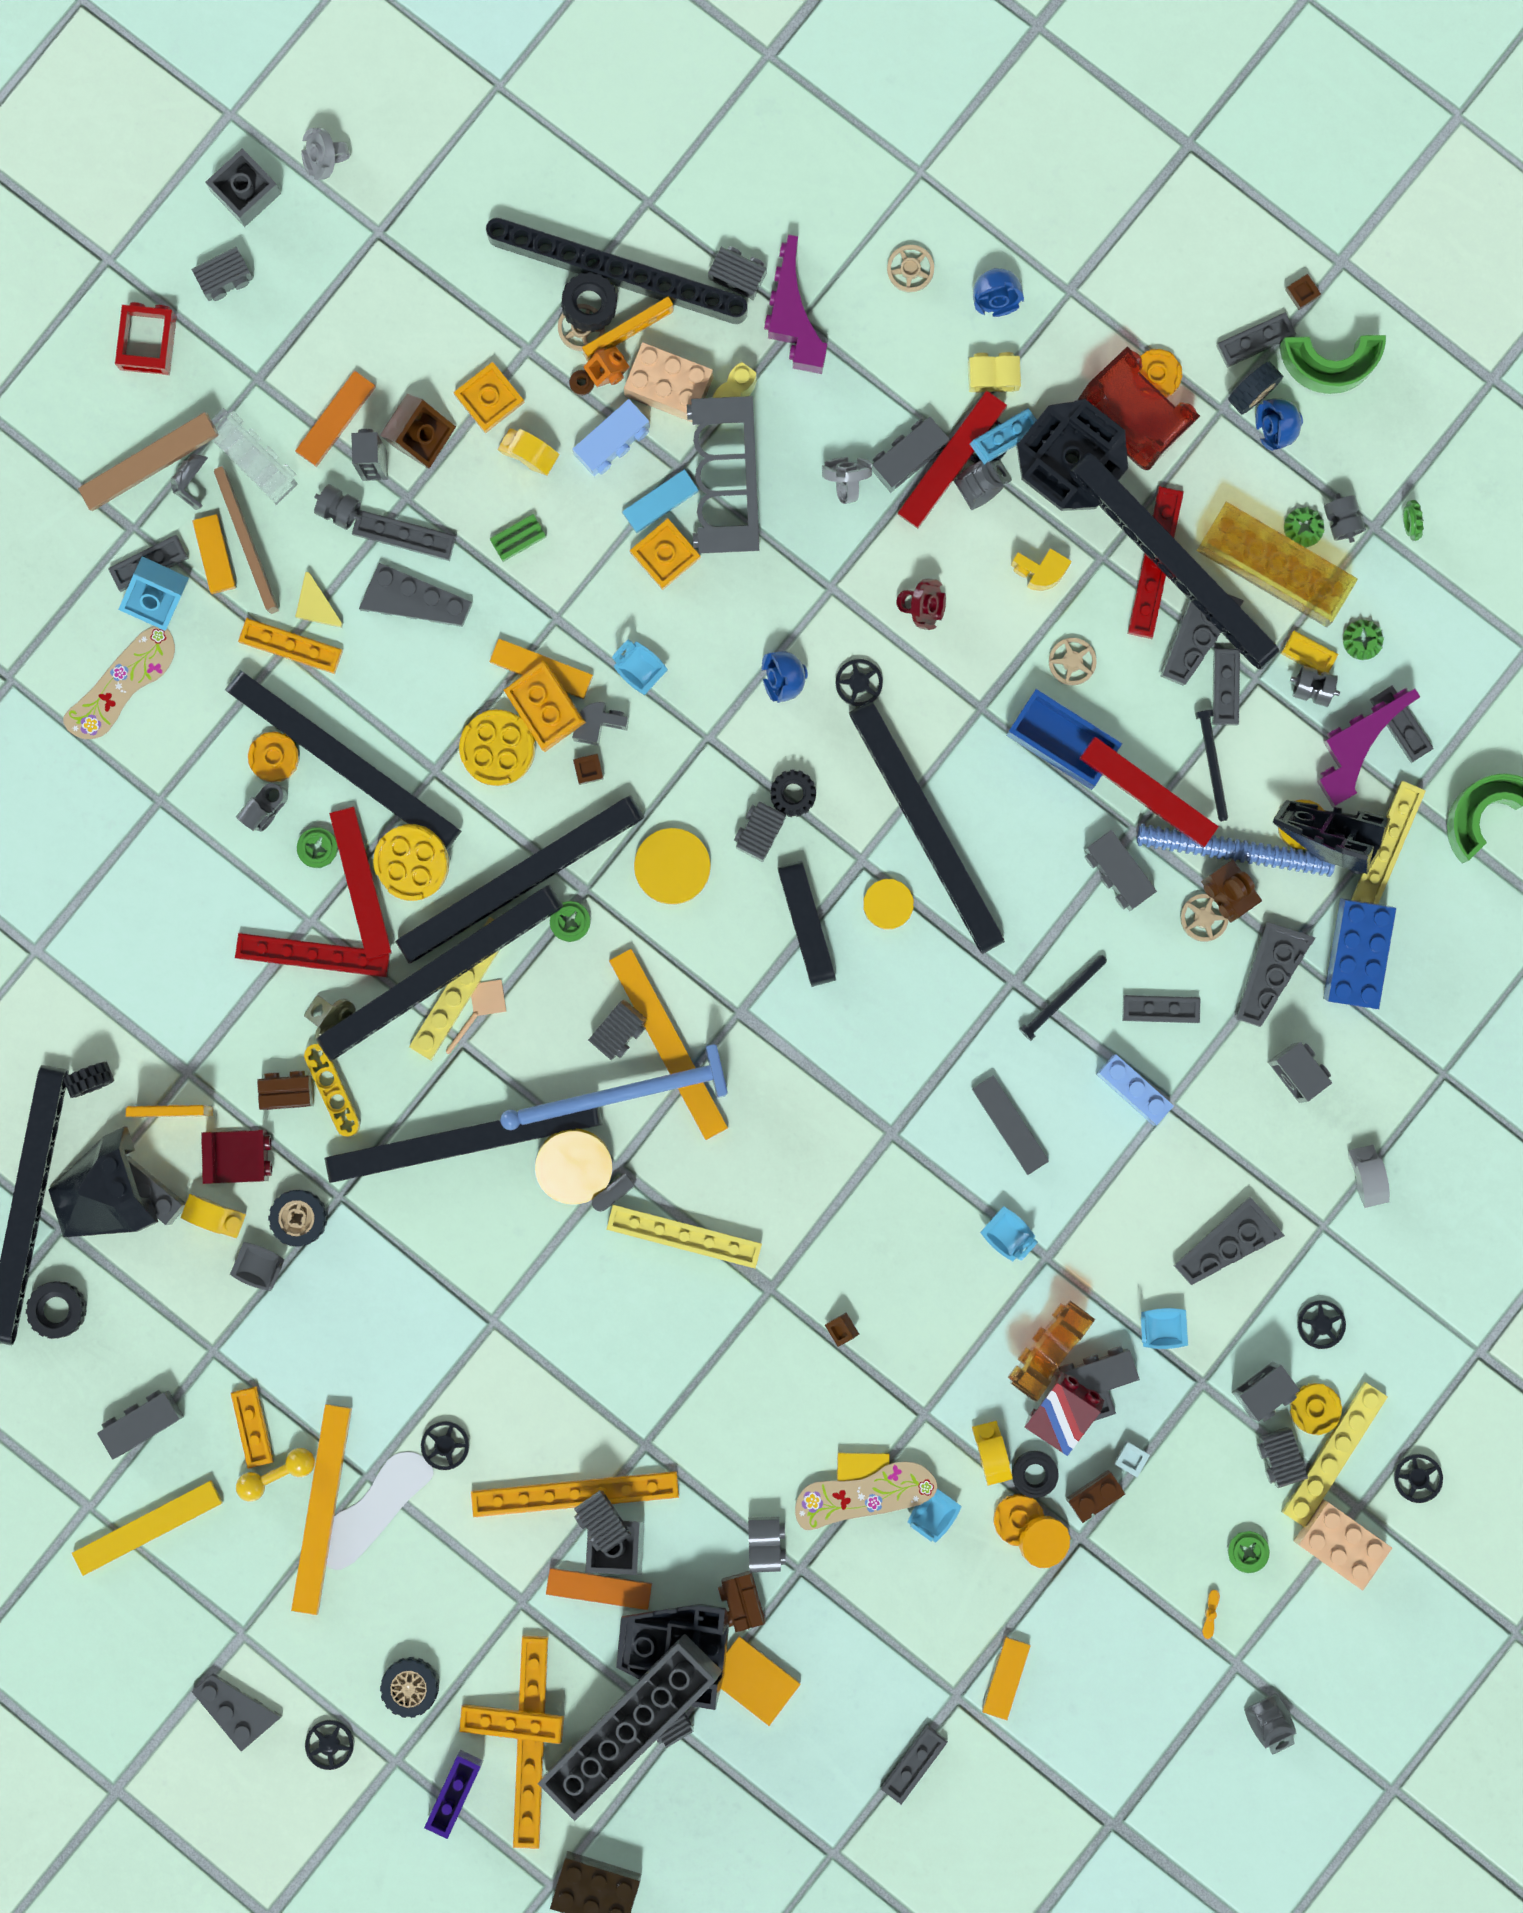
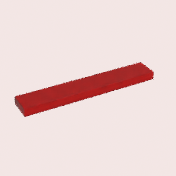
M988 391L984 393L897 514L919 529L975 452L970 443L991 430L1007 408V404Z
M1159 486L1152 516L1174 538L1184 491ZM1145 553L1127 634L1153 639L1166 575Z
M1094 737L1080 756V760L1202 848L1207 845L1218 829V825L1098 738Z
M354 807L331 812L329 814L366 959L370 960L392 954L356 810Z
M238 933L235 952L236 959L386 978L388 977L391 955L388 954L367 960L363 948Z

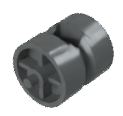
M330 484L323 489L320 495L315 494L314 498L317 499L314 514L326 520L332 518L335 525L345 530L351 527L355 519L360 521L361 516L358 515V510L361 507V500L349 494L343 496L341 490Z
M1340 493L1335 495L1336 499L1324 505L1327 519L1333 521L1330 528L1334 541L1349 539V542L1352 543L1355 542L1354 537L1364 532L1366 528L1362 516L1356 513L1359 510L1356 496L1341 497Z
M1303 665L1296 678L1291 676L1290 679L1295 685L1293 697L1305 701L1311 698L1313 703L1328 707L1332 697L1340 695V691L1336 690L1338 676L1327 672L1318 674L1317 669Z

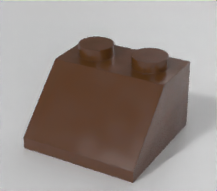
M406 394L380 436L397 450L430 469L456 426L423 399Z

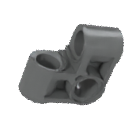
M266 784L255 798L251 797L236 818L252 831L263 832L287 802V790L277 784ZM273 789H277L280 794L276 802H271L269 799V793Z

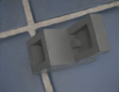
M605 702L589 704L580 711L586 723L573 732V741L599 746L602 726L627 731L629 719L621 711L609 710V713H605Z

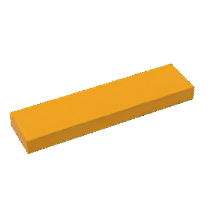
M666 297L583 346L582 351L587 362L600 348H613L673 313L672 301L669 297Z
M246 618L238 640L241 644L332 674L336 673L343 650L249 618Z
M498 639L489 661L491 664L523 676L544 660L566 693L581 699L585 698L593 678L592 674Z
M463 1704L461 1706L459 1732L560 1744L563 1737L564 1716Z

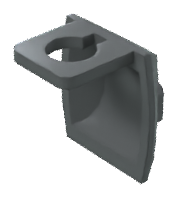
M192 454L186 461H182L179 468L176 469V474L171 478V487L174 494L192 508L198 510L203 505L184 491V489L208 457Z
M1000 460L990 461L985 465L982 461H979L963 471L954 480V483L972 511L993 499L1005 487L1004 484L1011 482L1012 479ZM997 468L1002 472L1003 476L997 473Z
M243 1242L230 1275L249 1286L271 1291L285 1259L264 1247Z
M1277 1694L1244 1709L1255 1736L1265 1749L1269 1747L1272 1755L1295 1744L1293 1735L1297 1733L1286 1706Z

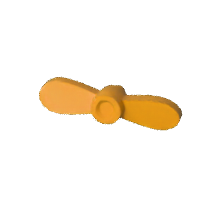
M1215 1589L1211 1590L1208 1595V1609L1205 1611L1206 1620L1202 1628V1634L1206 1639H1210L1214 1634V1619L1217 1617L1216 1608L1220 1599L1219 1592Z

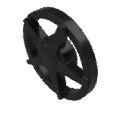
M854 659L848 661L839 669L835 686L839 697L851 706L859 707L869 701L874 702L879 697L883 687V678L880 670L872 662L864 659ZM856 664L868 665L873 671L867 674L858 671ZM852 665L854 674L850 679L840 680L842 672ZM877 674L879 679L877 692L869 687V679ZM839 684L849 685L853 691L851 700L843 695ZM866 691L873 695L867 701L854 702L858 693Z
M1319 1300L1307 1304L1301 1310L1297 1319V1329L1300 1337L1306 1344L1317 1349H1327L1335 1346L1343 1338L1346 1330V1320L1342 1311L1335 1304ZM1318 1305V1315L1314 1316L1312 1320L1303 1319L1308 1309ZM1322 1305L1332 1307L1338 1313V1316L1329 1318L1324 1315ZM1340 1319L1341 1330L1336 1338L1331 1331L1332 1324ZM1302 1322L1311 1325V1329L1314 1332L1310 1341L1303 1333ZM1327 1334L1333 1340L1325 1345L1314 1344L1319 1335Z
M449 1421L433 1424L425 1431L421 1440L423 1458L430 1466L439 1470H451L458 1467L466 1459L469 1452V1439L466 1432L458 1424ZM438 1426H450L446 1435L438 1437L431 1433ZM453 1427L462 1434L465 1444L455 1443V1440L451 1437ZM427 1436L435 1441V1450L429 1456L425 1450ZM465 1447L461 1459L453 1464L451 1454L455 1448ZM438 1454L446 1456L450 1466L437 1465L430 1459Z
M1412 1454L1403 1458L1396 1466L1394 1484L1399 1494L1405 1499L1414 1503H1424L1435 1498L1440 1492L1443 1485V1473L1438 1463L1431 1457L1424 1454ZM1416 1458L1426 1459L1434 1467L1427 1470L1419 1468ZM1409 1460H1412L1413 1469L1408 1474H1399L1402 1466ZM1437 1470L1438 1484L1434 1490L1429 1485V1475ZM1399 1478L1408 1480L1411 1485L1408 1495L1402 1491L1399 1485ZM1426 1488L1432 1492V1494L1424 1498H1412L1416 1489Z
M324 1720L317 1723L309 1731L305 1740V1751L308 1759L315 1766L324 1770L340 1768L350 1759L354 1750V1738L351 1731L346 1725L336 1720ZM323 1725L337 1726L333 1734L323 1735L317 1730V1728ZM340 1728L347 1734L350 1747L340 1744V1740L337 1737ZM314 1732L320 1741L319 1747L311 1752L310 1738ZM338 1750L349 1751L343 1761L334 1764V1754ZM319 1753L328 1756L330 1765L318 1762L313 1756Z

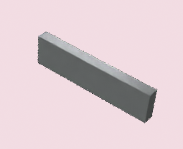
M358 510V515L361 516L360 521L355 520L352 531L353 536L450 561L457 538L456 535Z
M994 1075L971 1089L1027 1175L1049 1162Z

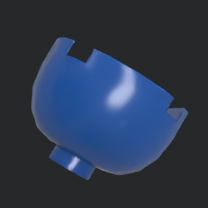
M994 268L983 273L977 279L973 288L974 306L982 315H985V312H994L992 314L993 317L1008 315L1019 308V303L1024 301L1023 289L1019 278L1013 272L1006 269Z
M1282 398L1262 401L1263 404L1258 405L1255 416L1256 428L1258 430L1262 427L1265 437L1260 439L1261 443L1266 449L1271 451L1291 445L1300 434L1303 424L1302 414L1292 402Z
M787 651L768 653L763 657L762 671L766 670L768 678L763 679V683L770 699L773 702L777 701V703L796 698L802 692L805 679L808 677L806 666L794 654Z

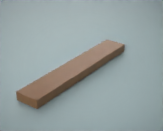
M204 412L82 485L78 490L88 509L94 511L218 437L219 434L208 413Z
M223 466L214 469V474L265 609L271 614L279 611L230 479Z

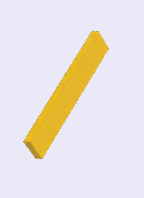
M212 1480L72 1552V1555L82 1576L219 1506L223 1502Z

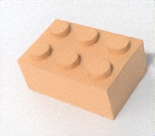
M642 342L624 386V394L628 398L687 420V404H692L691 399L706 397L713 380V370Z
M1324 1499L1306 1527H1303L1294 1539L1295 1543L1362 1591L1392 1550L1391 1546Z

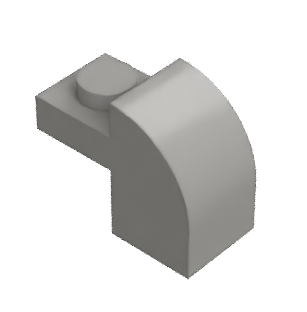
M1374 1145L1348 1150V1157L1356 1174V1189L1364 1208L1388 1203L1390 1197L1388 1177L1383 1160L1378 1157Z

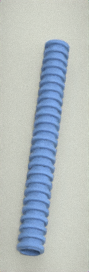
M1145 824L1139 826L1137 835L1138 846L1144 844L1147 848L1151 845L1154 849L1161 847L1162 850H1166V848H1169V851L1172 852L1175 849L1178 853L1185 851V854L1193 852V855L1200 853L1201 856L1204 857L1206 854L1209 858L1216 856L1217 859L1224 857V860L1231 858L1235 862L1240 860V863L1248 861V864H1252L1255 862L1258 866L1262 863L1265 867L1271 865L1272 868L1279 866V869L1287 867L1289 871L1293 868L1296 872L1303 870V873L1310 871L1311 874L1318 872L1320 876L1326 874L1327 877H1331L1335 869L1334 864L1320 861L1308 850L1306 852H1303L1302 849L1295 851V848L1287 850V847H1282L1281 849L1278 845H1275V847H1272L1271 844L1264 846L1263 843L1256 845L1253 841L1250 844L1247 840L1240 842V839L1232 841V838L1225 840L1223 836L1216 838V835H1213L1207 845L1202 848L1183 833L1177 832V829L1169 831L1167 827L1163 830L1161 826L1153 828V825L1146 827Z

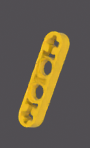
M319 1044L310 1045L305 1050L304 1058L336 1130L342 1136H354L360 1130V1121L334 1063L329 1061L323 1052L320 1060L323 1065L328 1062L329 1067L321 1068L316 1072L314 1068L319 1067V1064L316 1060H311L310 1056L313 1055V1049L319 1052H323ZM326 1071L331 1072L334 1076V1081L330 1086H324L320 1082L321 1074ZM338 1094L344 1098L345 1103L341 1109H334L331 1106V1098L334 1095ZM348 1108L350 1113L345 1115L348 1121H354L355 1123L352 1126L351 1132L347 1129H342L341 1126L345 1124L343 1117L340 1116L337 1119L335 1115L345 1112Z

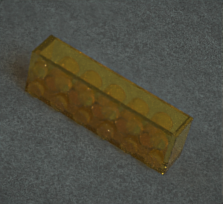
M1225 502L1196 550L1325 627H1328L1334 621L1358 578L1228 502Z

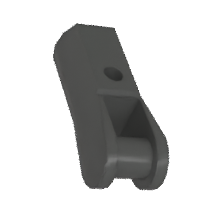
M624 1173L593 1198V1208L600 1212L605 1211L615 1201H618L633 1189L635 1184Z

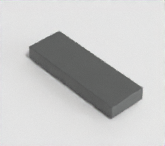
M1285 312L1221 341L1216 346L1228 368L1282 343L1285 337H1295L1296 332Z
M174 535L108 568L118 590L122 592L127 590L142 556L167 568H171L189 558L178 536Z
M1215 648L1213 656L1214 716L1212 717V725L1238 726L1240 652L1237 649Z
M1391 685L1371 698L1370 702L1373 706L1383 701L1389 704L1395 700L1393 695L1397 691ZM1407 707L1386 725L1411 763L1434 749Z
M1123 995L1122 1021L1200 1023V997Z
M926 1725L880 1789L902 1805L948 1743V1740Z

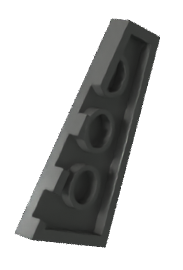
M379 563L359 610L463 627L472 607V602Z
M1228 594L1239 606L1244 602V600ZM1190 600L1160 677L1182 686L1187 684L1221 634Z
M1265 923L1236 1020L1257 1027L1263 1025L1316 937L1273 923Z
M1249 1197L1173 1266L1190 1285H1193L1285 1235L1253 1199Z

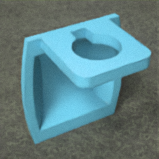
M629 639L612 656V659L616 662L614 668L631 687L643 695L668 670L663 662L648 648L638 642L633 644Z
M1004 1206L980 1232L997 1252L1012 1262L1015 1259L1022 1261L1038 1243L1027 1224Z
M1163 1308L1141 1312L1143 1347L1172 1349L1188 1346L1186 1310Z
M937 1489L931 1499L919 1506H915L908 1523L910 1527L922 1536L936 1543L951 1527L962 1506Z

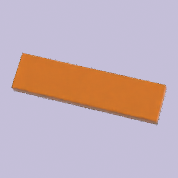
M354 371L295 452L317 467L376 386Z
M550 1568L546 1595L648 1610L652 1583Z

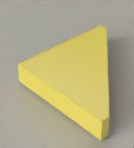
M305 572L295 617L342 628V622L309 572Z

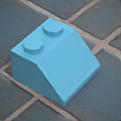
M142 556L118 610L166 631L189 577Z

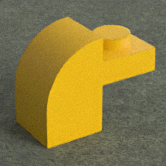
M509 428L497 449L503 455L521 461L532 471L548 476L560 455L548 444L522 429L517 431Z
M1050 548L1040 565L1018 552L1011 566L1014 567L1013 571L1023 578L1029 576L1031 578L1027 586L1028 588L1044 591L1053 588L1060 582L1072 561Z
M189 1194L180 1218L203 1229L237 1238L246 1214L221 1206L211 1200Z
M997 1420L973 1426L972 1431L987 1486L1012 1480L1009 1459Z

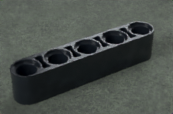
M799 861L778 867L779 877L811 987L836 981L803 862Z

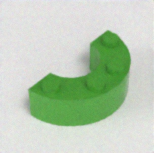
M1386 335L1360 336L1355 343L1353 354L1347 359L1339 361L1327 360L1320 356L1312 347L1310 337H1285L1280 344V353L1287 371L1302 386L1318 393H1342L1357 387L1372 373L1383 355Z
M1513 774L1491 775L1471 784L1455 799L1448 814L1447 835L1455 856L1462 864L1470 861L1487 843L1481 834L1479 824L1481 814L1488 805L1500 803L1508 805L1514 810L1523 807V777Z

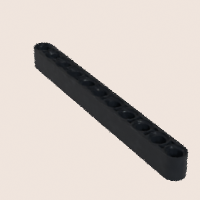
M493 218L486 225L488 240L491 245L577 274H587L588 272L600 274L603 278H607L611 285L658 300L669 297L673 305L732 324H740L747 318V302L739 295L502 218ZM500 228L504 230V233L499 237L492 235L495 229ZM520 236L528 238V241L522 245L515 242ZM543 244L552 246L548 252H542L539 248ZM569 251L576 254L571 260L563 258V255ZM596 259L600 263L597 267L591 268L587 266L588 261ZM614 267H621L624 270L620 275L611 274V270ZM641 274L645 275L647 280L644 283H637L634 280L635 277ZM663 282H667L671 285V288L667 291H662L658 286ZM686 290H692L695 295L687 299L682 296V293ZM709 298H716L719 301V303L713 307L707 305L705 302ZM738 305L742 307L743 311L740 314H733L730 312V308Z
M1086 453L1069 470L1075 482L1254 667L1262 670L1279 653L1278 646L1094 455Z
M239 670L225 688V691L407 824L424 826L433 831L442 840L447 851L462 832L243 671Z
M869 701L850 711L849 715L977 948L981 954H984L1001 945L1005 941L876 706L872 701Z
M631 795L622 799L395 941L409 964L420 959L644 819L645 816Z
M550 885L545 886L324 1032L316 1039L317 1043L329 1061L336 1059L555 914L564 905Z
M41 1065L36 1078L0 1258V1344L12 1346L18 1332L66 1091L63 1078L68 1075L67 1069Z
M599 1107L525 1125L520 1124L514 1130L505 1129L501 1125L500 1120L329 1156L325 1157L324 1160L329 1183L544 1138L566 1130L591 1128L603 1125Z

